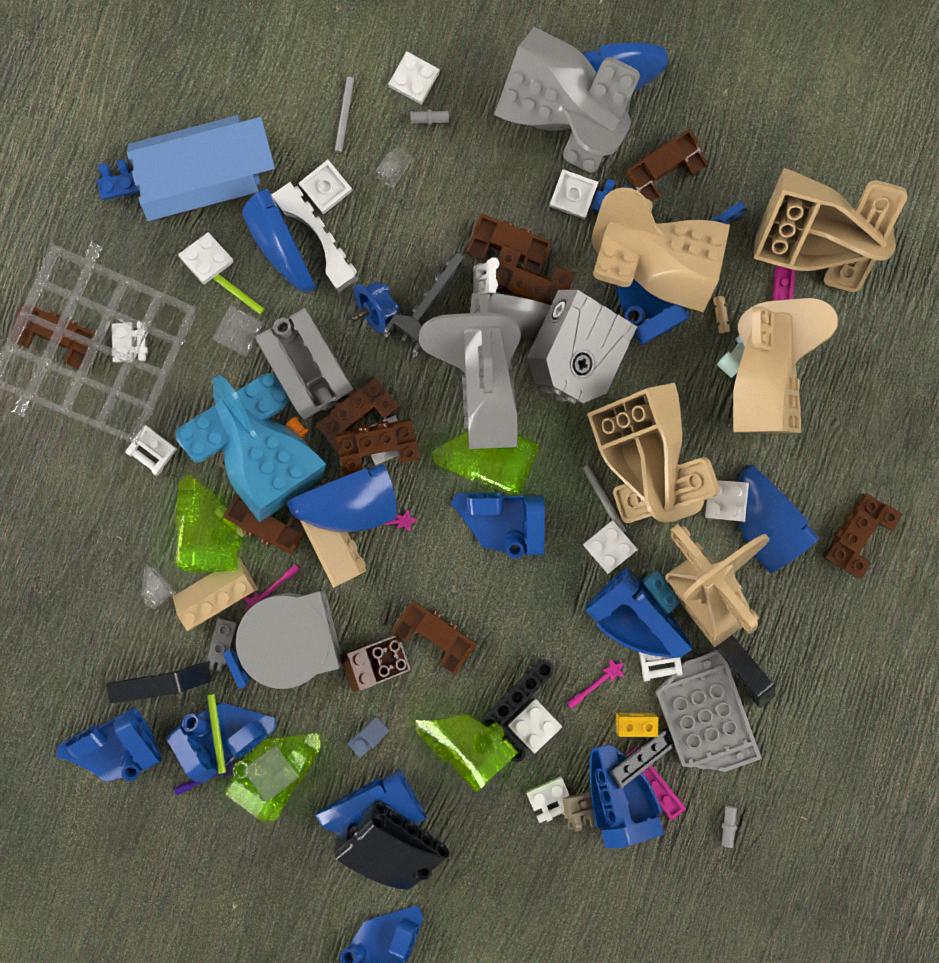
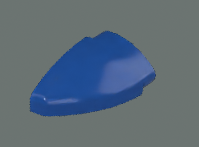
M648 43L610 44L600 46V55H598L597 50L582 53L596 73L607 57H613L638 70L640 78L634 91L655 79L665 70L668 63L666 49Z
M262 190L257 192L245 204L242 211V216L254 240L269 262L290 284L303 293L317 289L270 191Z
M383 464L352 473L286 501L294 517L317 528L334 532L366 531L397 518L393 486L388 471Z
M750 464L738 474L737 482L749 483L745 522L737 521L740 532L746 544L763 534L770 538L768 543L754 557L762 563L769 573H773L809 549L819 538L807 525V519L755 466Z
M628 568L624 569L605 585L585 607L586 612L597 622V627L604 634L629 649L652 656L671 658L682 657L692 650L690 640L673 616L663 611L644 585V581H639Z
M611 745L594 748L590 754L592 808L596 828L604 827L601 833L605 848L627 847L664 835L660 816H658V814L662 813L655 792L644 774L640 773L622 789H618L608 771L627 756Z
M401 769L385 777L384 781L382 778H378L315 813L323 828L337 834L350 823L358 825L361 822L363 811L375 800L383 801L416 825L426 820V815Z

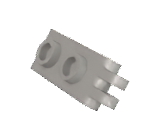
M220 617L217 619L207 661H210L209 669L213 670L215 663H218L216 671L221 672L223 665H227L222 653L231 649L238 622Z

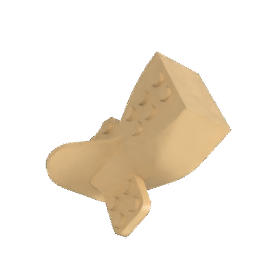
M783 168L755 235L754 259L799 271L827 268L824 273V283L826 285L849 292H857L863 286L876 260L889 259L895 251L896 243L893 226L907 201V191L903 187L874 180L867 184L856 208H853L834 189L797 172Z
M618 188L608 193L602 201L592 233V244L598 254L593 271L594 277L622 287H629L634 278L648 292L664 301L704 312L719 280L730 225L708 220H685L656 224L651 213L652 202L637 190Z
M814 298L768 301L751 307L741 316L738 323V332L745 349L738 368L733 391V432L750 434L801 433L799 378L797 379L795 364L800 358L830 339L838 327V315L831 305Z
M675 383L644 389L587 413L603 459L610 469L625 483L615 487L613 491L621 519L625 523H631L650 516L663 523L674 522L698 513L703 507L705 499L718 495L720 490L719 484L708 458L702 457L681 465L678 464L682 445L680 403Z
M677 524L670 529L673 541L686 556L687 560L666 574V583L712 645L716 647L742 627L749 634L757 630V620L759 617L750 609L741 591L742 587L737 582L734 573L768 543L770 538L763 534L744 545L724 561L718 562L702 554L704 552L703 548L698 542L693 543L689 538L691 534L685 526L680 527Z

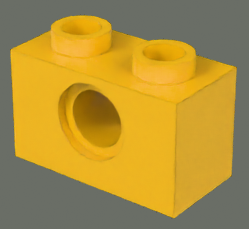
M616 713V733L619 737H658V717L655 713Z

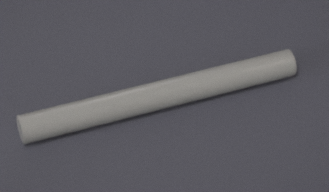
M347 77L335 145L336 153H342L354 83V78Z
M589 464L582 469L610 518L614 520L623 532L627 531Z

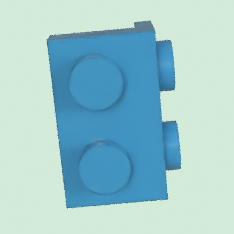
M658 571L642 579L646 588L666 614L670 613L681 603Z

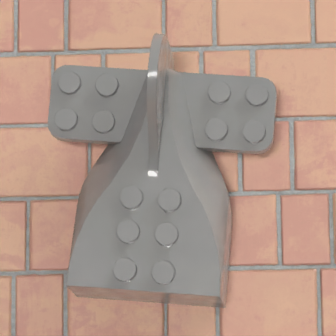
M534 27L517 49L494 115L504 120L542 130L572 129L563 152V157L567 162L592 173L598 169L604 155L613 154L618 150L630 128L631 120L625 109L636 88L640 74L635 68L613 57L605 58L596 73L586 57L576 48Z
M480 294L479 299H475L476 313L448 314L430 319L419 331V343L428 354L460 368L465 373V375H462L464 416H467L464 417V428H468L469 449L517 447V409L511 358L520 341L521 332L518 324L511 318L501 314L488 313L487 294Z

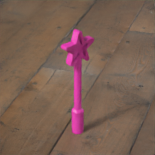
M407 510L404 516L397 514L398 519L383 525L398 524L397 529L405 526L408 531H411L410 524L416 522L417 519L410 518L409 510Z
M294 564L284 573V576L260 596L256 592L252 598L245 597L244 600L248 603L245 611H248L264 599L286 579H290L300 570L299 566Z
M610 659L609 667L603 669L606 674L584 692L577 694L567 702L571 709L584 700L586 695L609 677L611 681L615 679L616 675L624 677L620 671L624 663L615 664Z

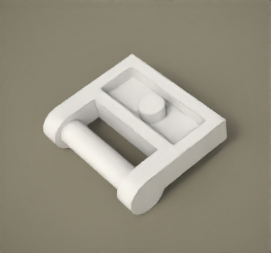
M490 258L486 263H479L474 266L473 292L490 295L496 293L498 287L496 269L499 267L497 258Z
M145 425L127 448L126 454L130 457L134 456L151 469L154 475L158 476L177 448ZM138 447H143L159 459L157 464L138 451Z
M639 652L644 682L650 681L651 678L673 674L677 676L683 675L680 657H659ZM674 662V667L652 671H649L648 666Z

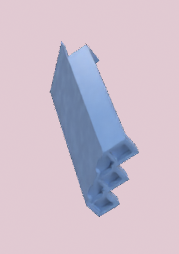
M236 115L129 143L127 146L128 159L131 160L134 169L132 174L135 186L140 191V205L148 221L259 192L258 184H261L258 173L275 169L261 117L240 121L239 116Z

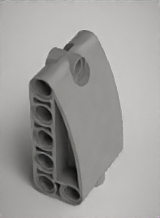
M305 307L287 319H277L272 328L255 336L293 406L303 419L312 416L320 410L332 408L337 403V400L354 390ZM284 327H288L285 332H281Z

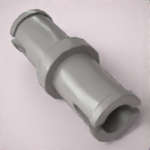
M431 109L422 112L410 111L411 124L428 123V125H432V123H449L448 110L431 111Z
M725 806L721 843L723 847H734L738 810L735 806Z

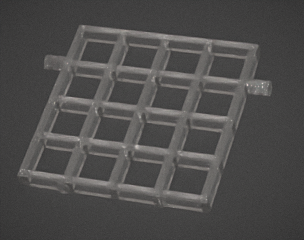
M90 243V249L86 251V258L52 244L0 354V378L12 354L36 363L38 366L26 391L3 381H0V388L20 396L19 401L15 403V409L13 408L12 410L17 415L24 417V411L28 409L27 405L30 400L137 445L149 416H152L155 410L154 405L176 356L186 341L185 337L195 317L197 307L95 263V259L99 256L98 252L102 250V247L97 244ZM58 256L84 267L72 292L47 281ZM93 271L119 282L108 307L82 296ZM127 286L153 297L142 322L116 311ZM43 288L69 299L57 325L31 314ZM161 301L187 312L176 337L150 326ZM78 303L104 314L92 340L66 329ZM112 318L138 329L127 355L101 344ZM27 321L53 331L42 358L16 347ZM146 333L173 344L162 369L135 358ZM62 336L89 347L77 373L51 362ZM97 351L123 361L112 387L86 377ZM131 366L158 376L147 402L120 391ZM47 369L74 379L62 406L35 395ZM82 383L109 394L97 421L70 410ZM117 398L143 409L132 435L105 424Z

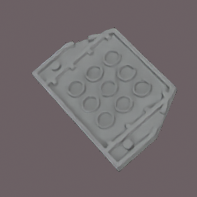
M717 650L685 660L681 664L683 675H670L655 691L679 761L683 767H697L699 769H713L726 772L762 759L728 663Z

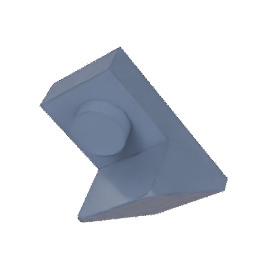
M376 716L347 744L361 758L380 742L389 732V729Z

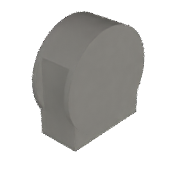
M325 589L304 595L297 593L277 594L258 602L244 615L237 630L236 650L241 665L254 680L271 688L288 689L306 683L316 674L336 670L343 665Z

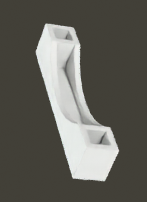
M291 182L273 193L274 200L285 216L304 223L321 240L326 257V275L337 291L340 292L357 280L355 276L357 273L356 269L351 263L349 265L344 260L346 255L341 248L337 249L333 243L336 241L331 233H325L323 227H325L319 216L317 218L314 217L312 214L314 209L308 201H303L301 198L303 193L299 187H293Z

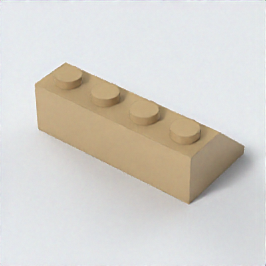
M301 521L333 588L367 571L365 562L359 556L357 546L351 540L348 532L324 530Z
M238 557L173 596V600L180 621L186 631H189L259 589L242 560Z

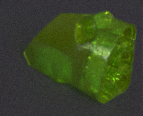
M466 432L432 451L434 463L470 480H478L513 496L521 493L538 452L539 444L517 434V447L469 449V433Z
M189 474L180 480L178 484L175 523L178 531L174 565L185 572L191 573L234 571L237 569L238 550L242 546V539L237 535L236 525L222 517L229 505Z
M468 714L440 719L414 720L416 732L441 760L449 762L475 792L480 790L518 753L507 739L502 740L504 730L500 725L493 723L487 727Z
M319 733L264 739L244 761L235 763L233 767L234 775L226 786L224 794L261 821L278 820L296 785L303 781L322 746Z

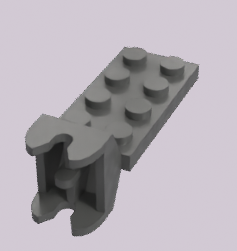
M459 253L448 259L445 264L447 268L443 273L441 271L438 273L434 280L436 283L432 289L429 287L423 295L424 300L421 304L417 303L413 308L412 317L395 314L383 332L384 336L388 338L397 329L404 334L401 340L405 342L409 337L417 344L412 351L415 358L422 351L419 343V331L422 324L464 267V257Z

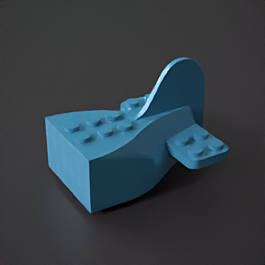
M271 373L260 376L237 392H235L224 377L217 375L213 378V397L216 405L176 430V440L194 462H202L221 449L223 450L227 477L236 493L259 522L287 504L286 501L301 495L323 479L326 467L323 460L293 430L268 420L290 403V399L282 384Z

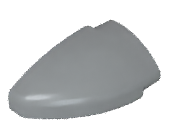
M472 293L470 313H476L475 299H479V295L483 293ZM494 293L492 296L487 294L488 313L501 314L514 320L520 328V339L536 337L551 305L504 294Z

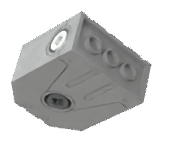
M558 290L527 356L534 383L541 386V391L548 394L553 393L556 399L562 402L568 401L572 404L576 402L585 403L607 394L637 326L579 290Z

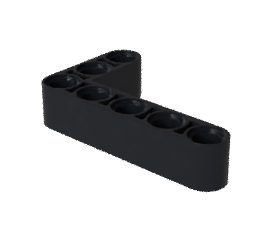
M733 635L715 647L748 687L750 697L759 708L776 696L775 686Z
M546 659L539 660L481 718L483 732L514 762H520L525 758V747L504 723L553 675V666ZM544 664L549 666V671L545 674L539 672L540 666ZM534 678L536 684L533 687L526 686L527 679ZM520 692L522 693V698L515 701L512 699V694ZM504 705L509 710L506 714H500L498 708ZM488 719H492L495 722L491 728L484 725V722ZM501 733H505L508 735V739L502 742L498 740V736ZM519 747L522 749V752L519 755H513L511 753L512 749Z
M208 662L174 672L111 682L106 684L109 703L111 704L176 694L209 683L212 680Z

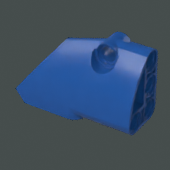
M634 278L629 287L618 286L616 289L626 320L637 326L634 335L640 345L646 344L690 319V315L684 306L670 303L654 296ZM636 311L640 314L637 321L629 319L631 312Z
M498 492L457 493L450 502L472 530L482 547L506 552L509 557L514 559L522 555H544L545 509L543 495H503ZM512 545L519 546L517 549L510 548Z
M223 702L216 705L225 766L235 758H240L247 754L275 731L276 718ZM209 709L197 715H186L182 725L174 729L166 738L187 776L193 781L206 783L218 773Z
M135 707L99 727L95 725L59 744L57 750V758L70 761L87 769L104 782L119 778L127 781L136 780L140 772L162 761L155 738L146 721Z
M416 905L364 921L349 947L341 952L340 962L406 963L411 956L424 918L419 906Z

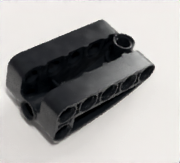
M375 800L363 811L361 822L358 825L350 823L338 834L334 855L340 863L375 882L397 889L410 890L421 880H427L431 877L432 871L449 857V850L442 842L381 800Z

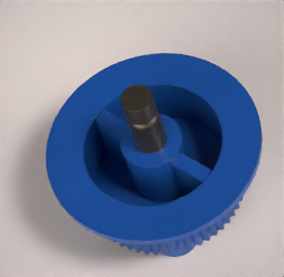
M374 282L367 287L361 284L355 285L354 295L360 310L350 315V320L354 323L365 317L375 331L383 333L386 324L399 311L397 303L390 296L388 286L385 283L381 285L378 282Z

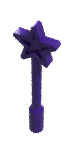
M231 761L225 766L226 773H222L223 779L229 774L237 778L236 768L241 763H233ZM217 773V774L214 775L212 778H215V777H217V776H219V775H222V774H218V773ZM193 781L174 788L175 794L179 795L191 790L192 787L201 784V782Z

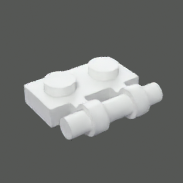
M132 323L112 324L113 362H134V355L138 354V361H146L148 348L145 345V337H147L145 323H137V330L135 331ZM134 338H137L138 347L134 348Z
M561 776L526 791L533 810L536 811L541 808L543 811L542 814L537 815L539 823L546 820L549 822L553 820V817L562 813L564 815L563 798L570 795ZM557 801L559 806L549 810L547 805Z

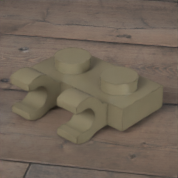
M591 791L563 798L564 816L569 819L567 822L569 830L574 829L575 832L582 830L580 816L583 815L584 825L595 827Z

